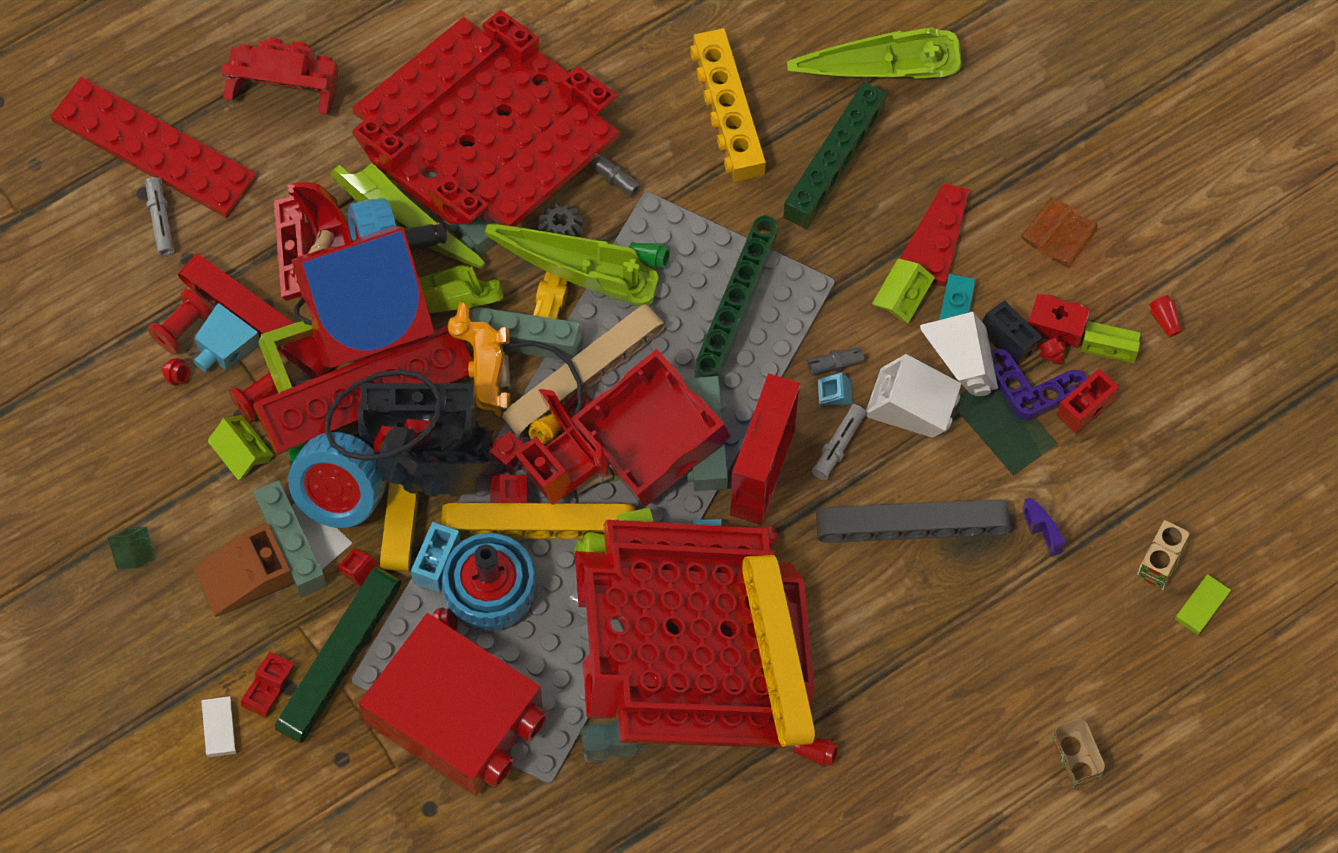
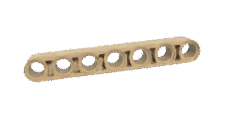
M647 304L637 308L571 359L582 381V392L595 385L663 331L665 323ZM564 364L503 413V420L520 438H525L529 435V429L533 421L551 414L538 391L539 389L553 390L563 407L577 392V382L568 364Z

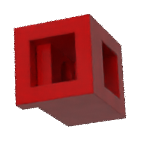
M509 431L505 436H500L496 439L490 452L504 463L503 469L509 475H512L521 466L514 452L525 444Z

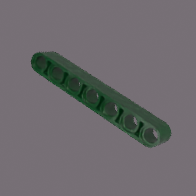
M759 216L752 225L697 356L695 378L718 376L719 380L776 243L777 222L771 216ZM762 230H767V231H769L770 233H769V234H762V233H760V231H762ZM759 253L761 256L753 257L750 254ZM743 275H749L752 278L744 280L740 277ZM740 298L742 301L735 303L731 299ZM730 321L733 324L725 326L721 324V322ZM713 344H721L723 347L714 349L711 346ZM711 367L714 370L712 372H704L701 369Z
M377 566L372 569L275 724L276 731L300 744L307 738L401 586L402 580Z

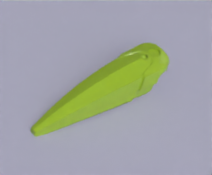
M933 27L907 32L896 31L827 48L787 61L788 71L859 78L914 77V79L945 77L956 74L962 65L960 43L957 36L950 31L938 30Z
M372 163L362 172L360 171L356 174L348 173L340 165L331 171L330 177L356 201L386 199L392 209L395 222L399 227L406 229L428 224H438L406 197ZM446 231L447 242L445 244L438 243L435 246L428 247L447 257L482 269L485 266V262L474 251L448 231Z
M487 224L486 236L517 256L555 276L624 303L639 307L644 304L649 306L653 303L658 286V274L653 268L642 264L639 256H637V253L632 248L608 244L605 241L506 225Z
M456 266L419 277L429 313L456 310L461 301L467 304L468 308L497 302L504 297L500 281H480L475 274L473 266Z

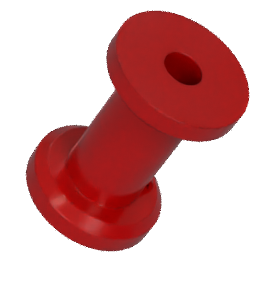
M184 289L181 292L183 303L161 325L151 323L147 327L152 338L172 354H176L179 351L177 340L198 318L207 320L212 312L204 300L189 289Z
M270 372L245 390L233 387L228 391L235 406L249 422L256 419L257 414L253 407L254 402L278 393ZM287 373L288 378H289V380H290V383H291L292 387H294L295 384H294V382L292 381V379H291V377L289 376V374Z

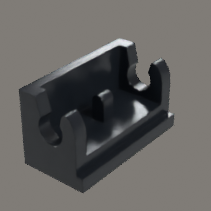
M1005 300L987 312L982 321L987 328L989 341L997 349L1008 351L1017 366L1023 362L1027 353L1030 356L1034 353L1043 338Z

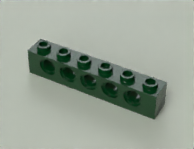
M863 81L784 202L783 218L807 230L884 111L887 93Z

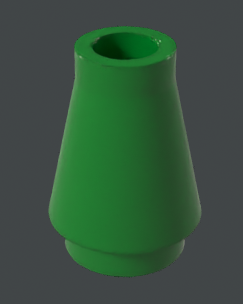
M631 242L629 248L635 250L643 264L656 270L666 268L670 257L669 247H664L663 243Z

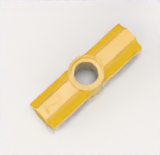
M546 271L544 280H541L538 286L533 316L558 319L560 309L563 310L566 303L569 281Z

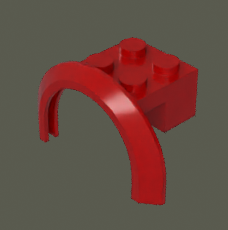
M539 389L538 391L544 403L564 433L546 446L536 436L516 450L514 454L524 472L553 505L596 473L606 478L608 476V459L599 443L596 444L595 451L587 443L565 412L556 393L553 390Z

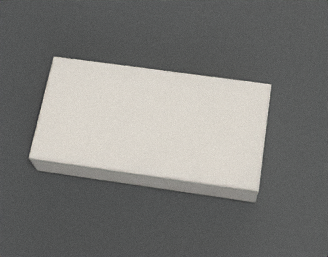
M222 697L201 700L207 758L236 754L231 698Z

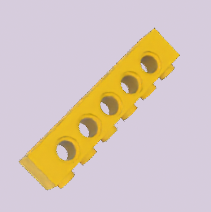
M725 29L695 34L694 45L690 46L691 57L693 61L698 62L699 83H704L706 90H703L704 100L707 106L711 105L713 111L710 113L713 128H718L720 134L717 135V142L720 151L724 150L726 154L724 158L725 170L727 173L732 174L734 182L764 176L766 162ZM715 59L717 62H710L708 60ZM721 81L724 84H716L715 82ZM722 104H730L732 106L724 107ZM736 126L738 129H730L728 127ZM741 148V149H744V150H746V151H744V152H737V151H735V150Z

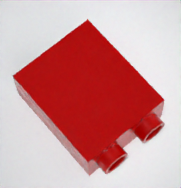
M429 613L425 614L358 703L362 720L365 724L474 796H477L485 783L497 788L505 780L515 761L507 753L519 737L528 742L532 741L540 732L548 717V712L541 708L543 704L540 685Z

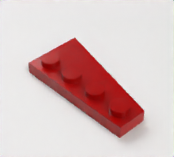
M942 184L900 257L902 260L920 264L935 277L932 284L946 285L969 194V189Z

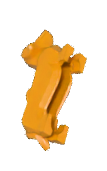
M461 301L457 314L448 321L449 334L455 339L468 341L473 346L474 361H469L468 369L469 377L474 378L475 397L478 408L493 411L498 418L502 417L501 409H507L511 406V394L501 393L500 395V388L498 386L504 362V352L501 344L510 343L509 328L501 327L497 331L489 323L471 322L468 305Z

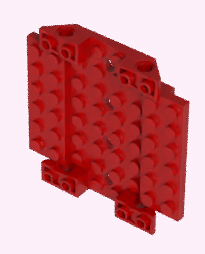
M500 9L482 24L485 32L465 17H462L353 106V114L363 122L354 128L352 133L371 163L450 224L471 223L480 216L488 223L494 220L499 225L515 227L619 138V131L595 114L600 113L617 98V94L579 66L570 73L539 51V37ZM542 80L545 81L547 84L537 86L534 84V82ZM505 110L511 114L500 116L497 113ZM465 141L473 142L474 145L471 147H463L461 143ZM428 172L437 174L434 178H426L423 175Z
M606 520L603 524L606 555L602 552H575L578 607H584L587 610L590 651L588 657L582 662L586 718L614 719L618 710L620 743L785 748L781 746L777 735L742 571L745 557L775 555L774 551H770L768 529ZM778 562L810 706L814 691V677L804 579L790 562ZM611 620L620 621L624 627L623 632L615 631L611 626ZM666 623H674L678 627V634H671L666 628ZM720 626H729L733 632L732 637L725 636L721 632Z

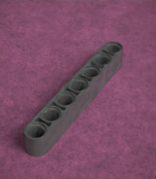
M1004 500L828 507L816 512L818 541L824 543L994 536L1007 534L1011 531L1008 502Z

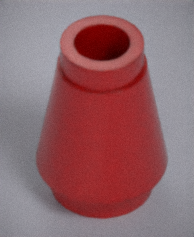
M1169 295L1160 297L1149 304L1151 308L1150 314L1168 338L1176 336L1183 331L1175 301L1171 300Z
M814 738L812 744L794 746V753L822 767H826V765L833 766L838 754V744L832 743V739Z

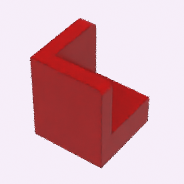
M500 474L490 477V503H527V475Z

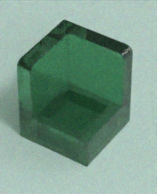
M127 527L108 537L117 569H137L155 559L147 527Z

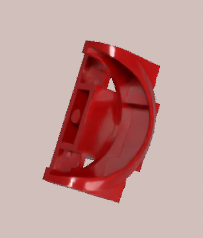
M267 38V41L259 40L258 47L240 44L239 48L231 47L229 63H223L221 74L226 78L223 94L224 100L233 101V97L244 80L248 79L251 82L303 90L307 87L314 88L315 91L319 92L317 113L325 115L330 113L339 66L332 62L333 58L317 56V59H314L315 52L308 48L309 44L293 41L292 45L282 44L283 40L277 38Z
M299 182L289 184L288 193L291 196L274 201L281 297L285 301L302 297L291 259L308 254L311 247L315 244L319 231L327 230L334 235L331 247H338L352 242L348 223L338 208L337 199L324 187L316 183ZM304 214L307 218L309 225L305 222Z

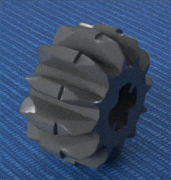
M555 203L553 210L546 207L544 215H540L538 218L540 224L538 231L580 237L583 234V218L579 216L577 208L570 210L568 203L563 208H559V205Z

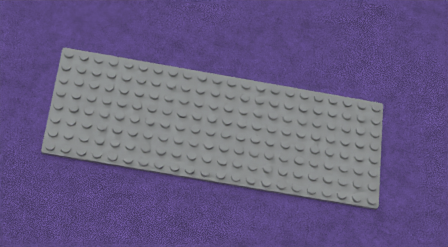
M650 192L643 193L613 245L629 247L631 242L663 243L664 247H669L670 257L666 268L654 269L658 274V286L653 303L649 305L665 323V328L656 338L585 391V393L594 400L600 394L610 390L619 383L628 371L656 349L681 375L684 383L686 378H695L697 356L747 238ZM773 250L719 378L722 422L731 436L724 442L727 474L740 452L767 374L770 373L783 377L834 287L833 278ZM759 253L750 254L753 257L761 256ZM743 275L740 278L748 280L752 277H750L749 275ZM586 288L567 321L580 323L584 337L582 351L639 308V306L610 299L607 295ZM740 298L731 299L735 303L742 301ZM730 321L721 322V324L725 326L733 324ZM713 344L711 347L720 349L723 346L721 344ZM545 357L522 396L566 363L563 360ZM704 367L701 370L704 372H712L714 369L711 367ZM507 423L504 424L497 438L505 436L510 431L524 444L531 440L529 435L525 438H520ZM562 429L559 431V433L556 435L554 439H556L563 433ZM520 466L512 475L527 474ZM502 469V475H509L504 469ZM686 473L645 508L650 507L654 522L693 524V520H702L718 490L694 491L693 481L688 482ZM500 474L479 475L473 494H462L457 503H490V477ZM527 475V503H550ZM613 478L601 484L597 483L582 491L579 495L573 490L555 503L628 504L634 506L636 510L645 509L621 480L614 482ZM513 539L528 551L534 563L537 589L531 609L524 615L523 619L503 630L490 632L475 630L457 620V629L455 631L541 686L543 704L541 708L548 712L546 722L532 741L528 742L519 737L507 754L515 759L514 768L546 784H551L589 719L586 718L582 663L590 654L588 624L585 618L573 613L572 608L567 606L571 594L577 587L574 556L575 543L577 540L582 539ZM411 579L353 675L352 683L354 686L367 692L425 614L433 615L436 609L442 607L448 609L442 588L440 593L413 584ZM611 620L612 628L617 632H623L619 621Z

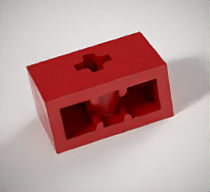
M1037 293L1028 323L1044 339L1049 340L1058 336L1060 341L1063 340L1066 345L1079 348L1090 308L1084 307L1078 302L1069 303L1059 300L1050 294L1041 295Z
M1099 368L1060 402L1057 417L1077 434L1115 401L1119 386Z

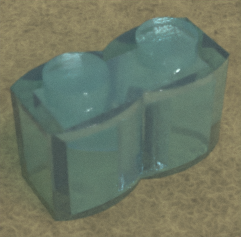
M618 720L610 725L593 723L580 729L584 760L597 762L608 759L612 755L629 757L641 751V744L620 743Z

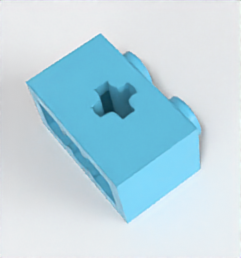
M432 522L411 570L413 584L440 593L442 588V571L451 550L460 544L458 530Z

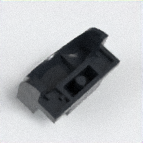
M362 383L361 404H358L360 439L369 446H374V441L382 426L404 427L407 419L431 421L435 415L436 397L431 387L426 383ZM435 383L442 398L440 417L435 423L428 441L421 446L412 448L411 452H415L416 456H422L423 451H454L462 446H475L474 383ZM381 413H390L391 416L384 415Z
M405 427L391 429L384 439L380 454L388 453L410 443L413 440L415 430ZM477 427L475 446H462L454 451H423L422 456H416L417 454L409 449L390 458L378 459L375 469L384 476L386 481L392 484H401L403 489L409 493L418 494L423 491V493L432 497H438L442 494L458 497L461 494H473L479 475L501 474L504 463L488 452L494 430L487 427Z

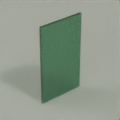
M999 387L998 389L990 390L991 393L984 396L971 395L966 389L960 394L959 402L954 408L1013 476L1057 445V442L1036 418L1031 420L1018 418Z

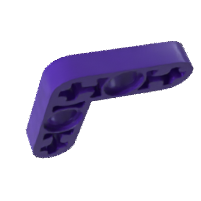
M1004 349L991 351L993 364L995 359L999 362L1004 361L1003 369L1000 364L994 365L998 388L1015 415L1022 420L1034 419L1059 407L1060 402L1076 389L1075 385L1068 387L1070 380L1074 383L1079 382V385H1081L1087 379L1081 371L1070 370L1032 388L1008 351ZM1009 379H1015L1020 383V387L1012 390L1006 386L1005 382ZM1045 390H1053L1057 393L1058 398L1048 400L1043 396V392ZM1025 402L1026 405L1032 404L1031 410L1027 407L1021 408L1022 403Z

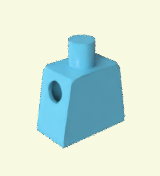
M218 303L195 337L197 348L201 353L193 362L204 372L214 362L223 369L229 370L259 346L258 332Z

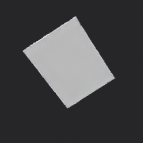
M296 503L291 506L321 570L352 544L337 528L325 526L314 521L304 514Z

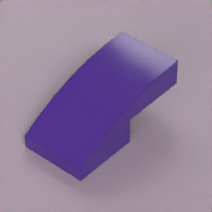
M1025 499L1022 511L1031 535L1042 532L1051 557L1062 554L1065 542L1052 518L1033 499Z

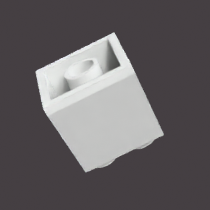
M974 312L920 325L921 331L957 380L971 395L984 396L990 394V390L998 389L987 328Z
M905 354L880 369L866 409V417L933 438L949 429L952 423V418L950 417L952 410L960 399L958 392L961 383Z

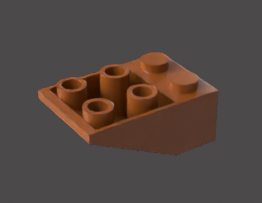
M268 523L240 535L193 567L215 617L294 583L290 569Z

